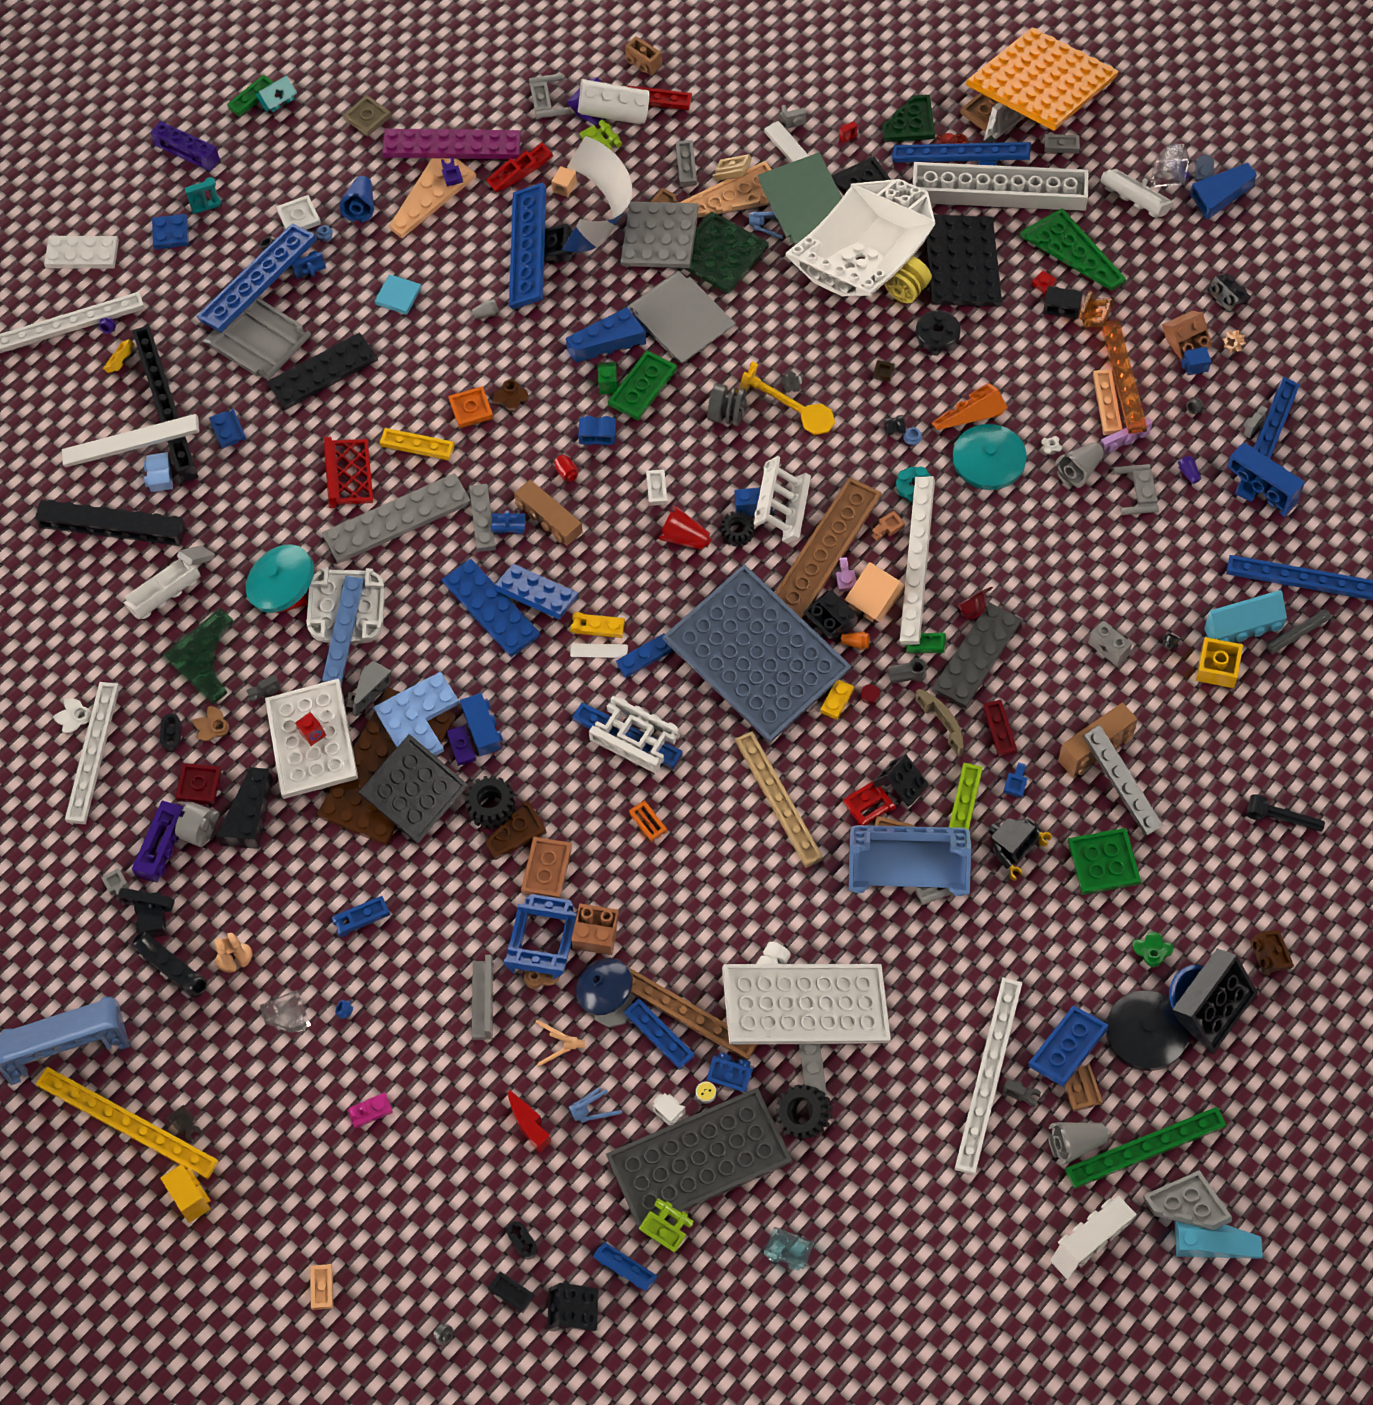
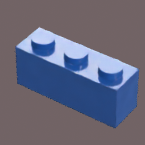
M482 693L461 699V708L479 756L501 750L500 742L503 741L500 730L496 731L494 727L497 723L494 714H489L488 710L491 707L488 699H484Z

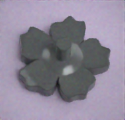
M793 371L787 372L788 377L784 376L781 378V383L786 384L784 385L785 392L790 393L791 390L793 392L799 391L801 389L799 384L802 383L803 378L801 375L796 376V373Z

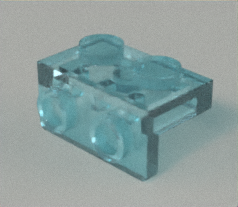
M774 1227L764 1254L773 1262L779 1263L783 1261L788 1263L787 1266L789 1268L800 1270V1268L804 1269L806 1267L814 1242Z

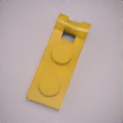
M574 612L572 615L573 624H571L570 628L572 633L623 638L625 618L587 615L581 612Z

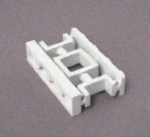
M612 696L611 703L607 705V711L612 713V716L606 725L597 721L595 726L591 727L589 730L590 740L657 774L660 764L664 761V755L659 753V750L665 741L673 745L675 744L676 740L680 737L678 727L673 723L662 721L655 714L650 715L646 713L641 707L633 706L621 697ZM621 712L629 716L625 723L617 720ZM632 724L646 731L639 742L625 736ZM613 726L620 729L617 738L609 734ZM654 729L662 732L658 740L651 737ZM646 743L653 746L650 754L642 751Z

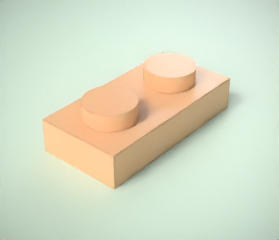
M332 1264L310 1266L311 1309L334 1308Z

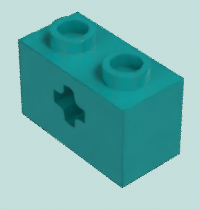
M286 75L255 95L266 112L269 110L274 112L281 108L279 104L284 101L286 104L293 101L297 91ZM280 93L281 96L275 97L274 95Z

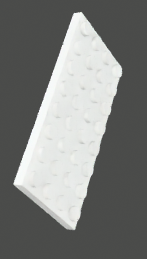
M724 964L722 967L729 1044L889 1043L891 1041L881 964Z

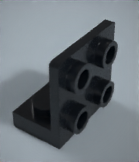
M907 754L890 761L872 782L876 788L883 785L885 787L891 785L908 807L915 802L929 785Z
M558 1283L549 1288L547 1331L555 1332L564 1327L593 1332L597 1330V1288L567 1283Z

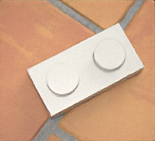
M664 469L646 471L649 506L668 504Z

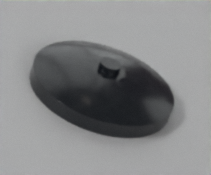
M1136 991L1123 996L1111 1008L1106 1024H1108L1106 1038L1113 1053L1126 1065L1139 1070L1155 1071L1172 1065L1184 1052L1189 1038V1031L1179 1022L1174 1014L1169 997L1154 991Z

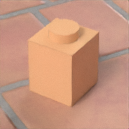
M560 166L551 181L552 191L569 197L577 183L576 171Z

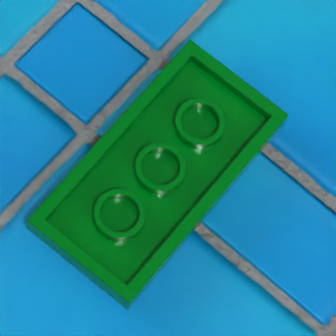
M646 350L608 400V405L639 421L676 372L677 365Z

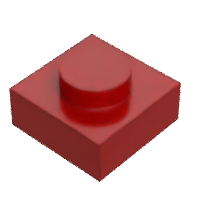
M855 121L844 124L839 128V140L842 143L857 137L858 125Z
M1043 270L1032 281V286L1046 294L1047 287H1053L1057 283V279Z

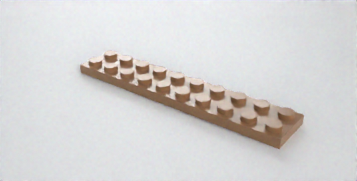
M850 477L842 487L775 591V594L800 618L803 619L805 617L803 612L812 606L839 564V558H842L881 498L882 492Z

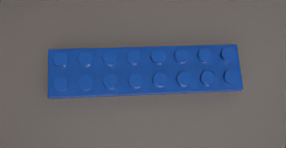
M544 183L513 192L509 306L512 309L543 300L546 186Z
M292 223L196 316L198 320L222 333L317 240L315 234Z

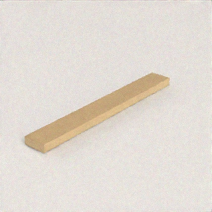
M753 731L736 738L735 743L805 868L823 861L820 850Z

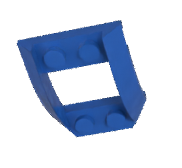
M531 894L524 903L518 904L507 956L504 959V965L513 974L515 969L551 974L554 980L564 973L577 917L571 900ZM528 914L566 920L558 955L521 949Z

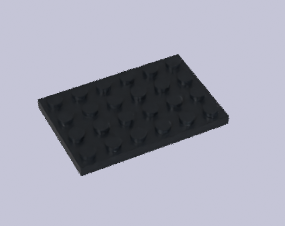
M934 215L935 225L925 240L927 267L932 275L929 282L931 305L1001 307L1002 295L993 217Z

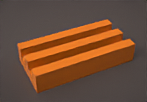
M645 800L629 810V815L651 843L655 838L661 837V834L667 833V828ZM641 808H644V809L646 810V812L650 815V817L653 819V821L656 823V825L660 828V830L657 831V829L654 827V825L650 822V820L647 818V816L643 813V811L641 810ZM635 812H638L654 834L650 833Z

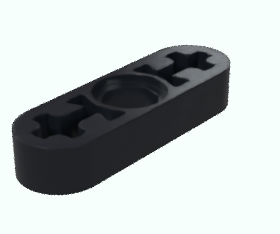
M120 888L116 898L124 904L171 912L175 900L168 896L127 888Z

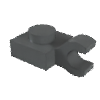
M1007 1079L1003 1089V1094L1021 1102L1023 1100L1030 1106H1036L1037 1101L1031 1099V1096L1036 1095L1040 1097L1041 1095L1038 1089L1026 1090L1023 1084L1016 1080L1010 1081Z

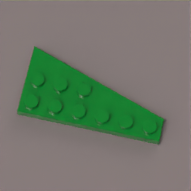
M1063 208L1020 232L1019 236L1110 291L1126 282V278Z

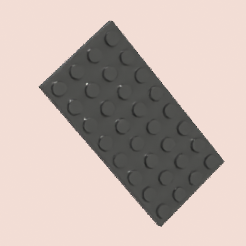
M758 1087L606 1153V1157L638 1229L650 1211L657 1215L660 1212V1209L654 1206L658 1198L664 1202L668 1201L679 1212L685 1211L792 1163V1158Z

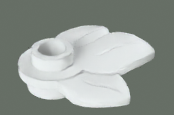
M67 698L64 699L66 710L53 716L58 724L63 725V732L71 733L76 731L80 725L90 721L91 712L88 708L83 707L79 700Z

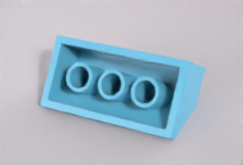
M1281 590L1209 611L1204 628L1207 637L1228 642H1242L1252 636L1259 637L1269 631H1279L1284 627L1287 619L1283 593Z

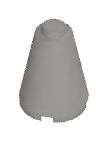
M1092 442L1061 455L1056 460L1055 467L1058 466L1059 471H1057V474L1062 482L1070 487H1082L1104 456L1102 446Z
M1056 1122L1049 1126V1129H1052V1134L1048 1135L1053 1156L1055 1158L1059 1157L1061 1161L1058 1163L1064 1165L1106 1144L1110 1134L1108 1128L1102 1123Z

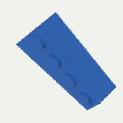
M1243 442L1232 453L1228 462V468L1244 482L1249 481L1255 492L1264 494L1269 499L1267 502L1272 507L1276 505L1282 510L1280 514L1284 517L1297 505L1305 481L1286 470L1283 466L1278 465L1269 457L1264 456L1252 446Z

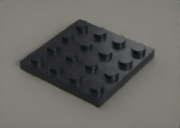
M408 734L361 788L358 794L418 844L468 784L413 736Z

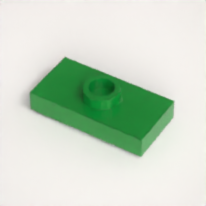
M921 633L920 644L907 645L906 651L907 653H945L946 633Z

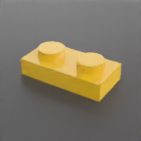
M130 339L121 342L103 369L107 373L117 372L123 366L122 361L132 353V347L135 343Z
M838 680L824 701L820 713L838 720L854 691V686Z

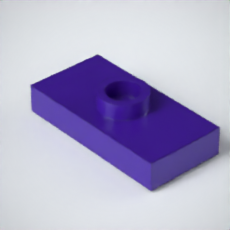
M465 725L447 730L457 765L460 766L476 761Z

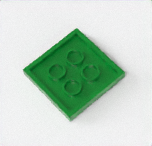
M1126 828L1068 838L1067 842L1082 895L1141 884Z

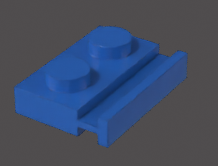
M234 409L209 417L222 449L239 443L238 441L246 440Z

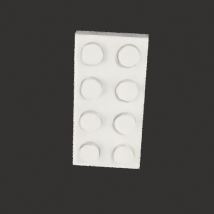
M49 236L44 265L46 268H115L119 239L117 236Z

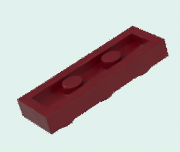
M1002 700L983 703L982 708L997 756L1002 757L1016 754L1017 747Z

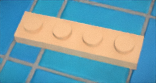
M1112 370L1093 371L1103 435H1112L1122 430Z

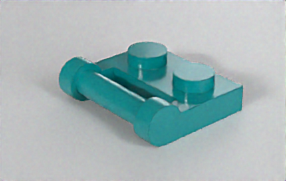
M209 177L205 182L185 187L193 214L221 205V198L217 195L214 178ZM206 190H209L211 195L209 201H207L204 193Z

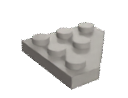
M1200 1170L1143 1195L1145 1203L1153 1215L1211 1230L1232 1222V1216Z

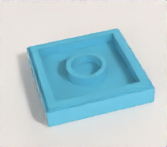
M389 274L375 299V305L407 315L422 288L421 284Z

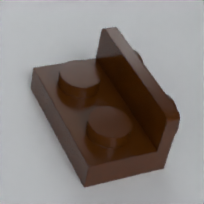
M1279 930L1259 932L1250 940L1264 976H1269L1274 971L1290 970L1294 967Z

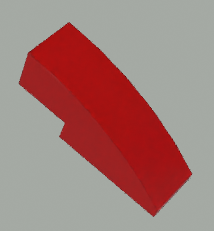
M509 1090L507 1094L518 1126L531 1145L541 1153L551 1142L550 1134L539 1126L542 1123L541 1116Z

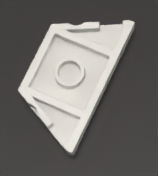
M997 103L992 107L984 140L991 135L996 140L1026 116L1001 103Z

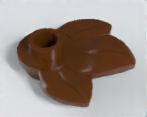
M508 379L503 383L502 388L494 393L493 404H504L508 411L514 412L518 409L520 401H528V392L526 389L519 387L515 380Z

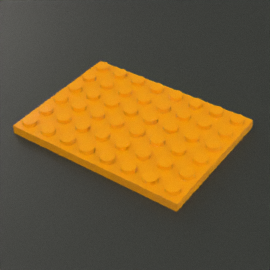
M1032 27L968 78L966 86L1055 131L1113 81L1119 71L1110 65L1100 62L1096 58L1084 54L1083 51L1076 50L1070 47L1069 44L1062 43L1053 36H1048L1039 29Z

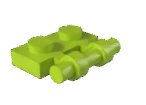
M604 120L598 123L601 128L597 129L593 125L580 132L582 140L585 136L604 144L610 150H612L611 146L614 144L616 147L622 145L618 134L614 133L610 124ZM607 134L609 138L605 139L603 136Z
M658 1198L654 1206L659 1208L660 1212L657 1215L650 1211L639 1229L675 1252L686 1236L680 1230L681 1227L685 1225L690 1228L694 1221L688 1218V1214L685 1212H679L673 1208L672 1204L668 1201L664 1202ZM667 1215L676 1219L673 1225L664 1220Z

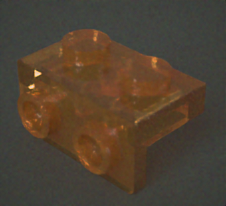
M1089 291L1084 299L1083 307L1079 311V318L1082 320L1083 326H1105L1114 304L1113 299L1095 298L1094 292Z

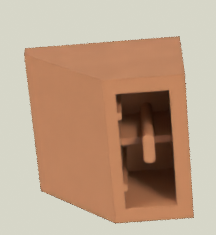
M1190 311L1162 324L1166 340L1180 360L1184 357L1186 350L1213 346L1202 312Z
M579 903L571 939L573 949L612 955L616 940L619 910Z

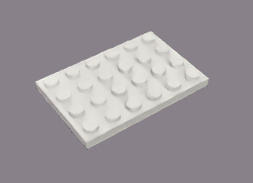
M339 678L265 698L280 791L283 799L358 779ZM309 712L319 721L327 735L313 746L307 743L295 725L296 721Z

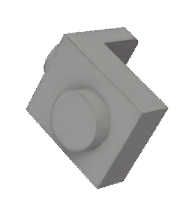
M782 105V112L779 113L781 122L785 123L786 128L806 124L805 108L787 111L786 106Z

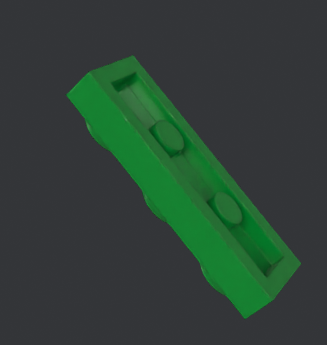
M262 75L227 104L228 109L237 116H242L259 102L255 94L274 82L267 76Z

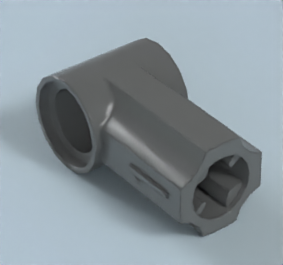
M916 658L910 663L889 666L888 671L891 684L910 680L916 682L923 681L926 678L925 661ZM920 668L922 671L916 672L914 669Z

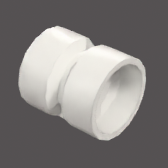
M768 942L763 951L764 956H760L756 964H787L791 953L778 943Z

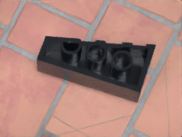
M249 768L217 834L221 846L259 849L273 782L269 769Z

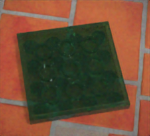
M711 211L696 229L691 267L683 269L730 294L769 247V242Z

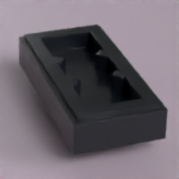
M501 1271L488 1287V1291L522 1314L535 1297L534 1293Z

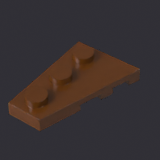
M527 799L523 806L517 812L515 811L511 818L503 826L501 825L485 843L494 860H497L533 841V837H540L546 834L547 831Z

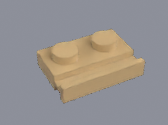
M747 154L721 159L715 169L716 174H713L714 180L719 181L745 176V171L748 170L752 161L751 156Z

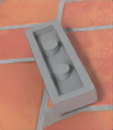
M693 140L676 141L680 187L697 185Z

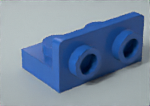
M720 1052L719 1055L713 1056L706 1080L747 1092L755 1066L750 1065L751 1062L748 1060L739 1059V1061L731 1059V1055Z

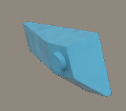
M1174 1221L1176 1257L1263 1258L1261 1236L1229 1225H1223L1211 1230Z

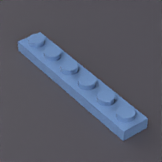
M345 576L322 678L323 682L339 678L342 686L365 582L363 578Z

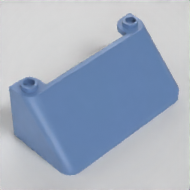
M856 825L850 828L849 891L864 893L869 886L949 888L950 892L955 896L970 894L971 839L968 829Z
M104 997L98 1002L15 1029L3 1030L0 1034V1072L11 1085L21 1082L20 1076L22 1074L24 1077L29 1076L24 1064L100 1039L107 1049H111V1045H118L120 1050L130 1047L118 1001L112 997Z

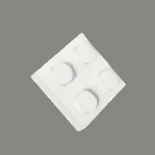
M309 195L276 206L285 229L292 223L305 230L321 225Z

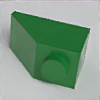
M616 362L598 363L600 395L614 394L617 390Z

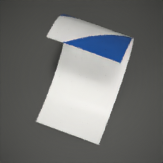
M585 136L567 168L583 174L599 187L609 202L613 218L606 221H586L580 219L562 250L569 252L590 251L602 245L620 220L632 197L631 179L623 162L604 144Z

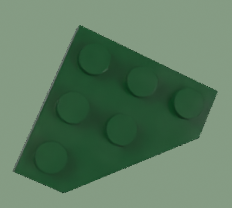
M930 94L913 95L904 107L901 106L889 121L886 120L882 124L884 142L935 139Z

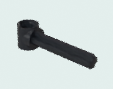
M1253 794L1250 796L1246 816L1250 819L1262 820L1265 816L1319 832H1322L1325 827V821L1269 805L1268 799L1262 795Z

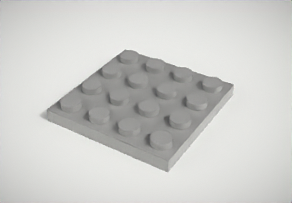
M630 202L621 265L690 268L699 212L698 203Z

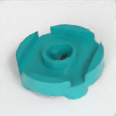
M922 466L906 468L898 474L896 490L902 498L905 497L908 501L913 502L914 485L910 484L915 482V477H930L931 475Z

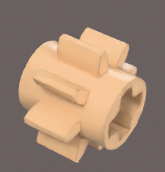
M1239 330L1227 332L1228 336L1222 339L1225 343L1224 348L1230 349V353L1235 352V350L1237 352L1242 351L1241 346L1246 344L1244 342L1245 335L1239 334Z

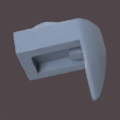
M1204 154L1196 159L1195 179H1206L1214 176V159L1211 156Z

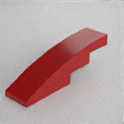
M542 142L530 153L526 150L517 159H509L489 176L486 182L495 192H498L525 178L554 155Z

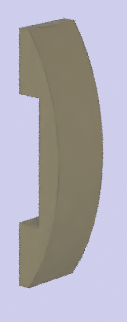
M918 689L915 700L926 714L932 710L950 733L948 744L958 757H961L963 754V737L955 717L940 700L930 693Z

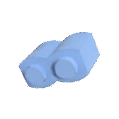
M169 453L146 455V461L143 462L144 470L147 472V476H144L145 486L149 487L151 492L173 489L172 462Z

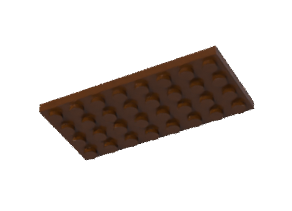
M387 687L378 704L401 692ZM375 711L353 748L358 779L332 786L317 812V817L387 846L397 826L358 794L361 788L397 748ZM445 711L427 721L441 745L447 736V730L451 729L456 719V714Z

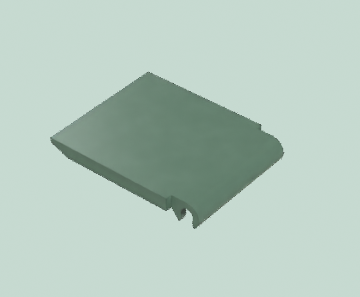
M820 152L758 175L760 185L786 238L790 237V243L794 242L795 245L810 234L842 199Z

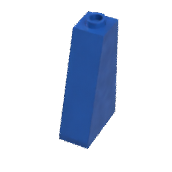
M1245 163L1192 183L1190 195L1205 218L1210 219L1254 186L1257 177L1256 171L1251 168L1249 163Z

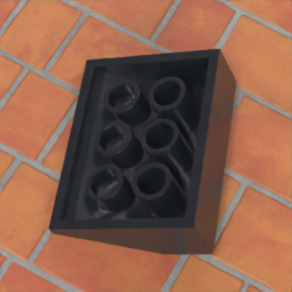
M1217 948L1172 1010L1179 1022L1210 1053L1214 1054L1258 992L1238 956Z

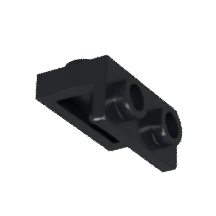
M1229 274L1215 276L1207 288V291L1228 312H1232L1237 304L1246 303L1251 298L1247 290L1240 286L1234 277Z

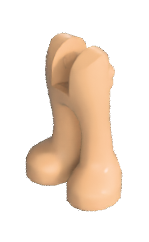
M227 933L228 937L224 939L218 937L215 940V947L218 953L215 963L219 970L232 973L237 970V966L230 955L231 953H234L240 967L247 966L253 954L249 945L240 943L235 934Z

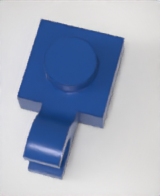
M1018 762L1015 774H1008L1003 793L1019 798L1023 797L1028 778L1023 777L1026 764Z

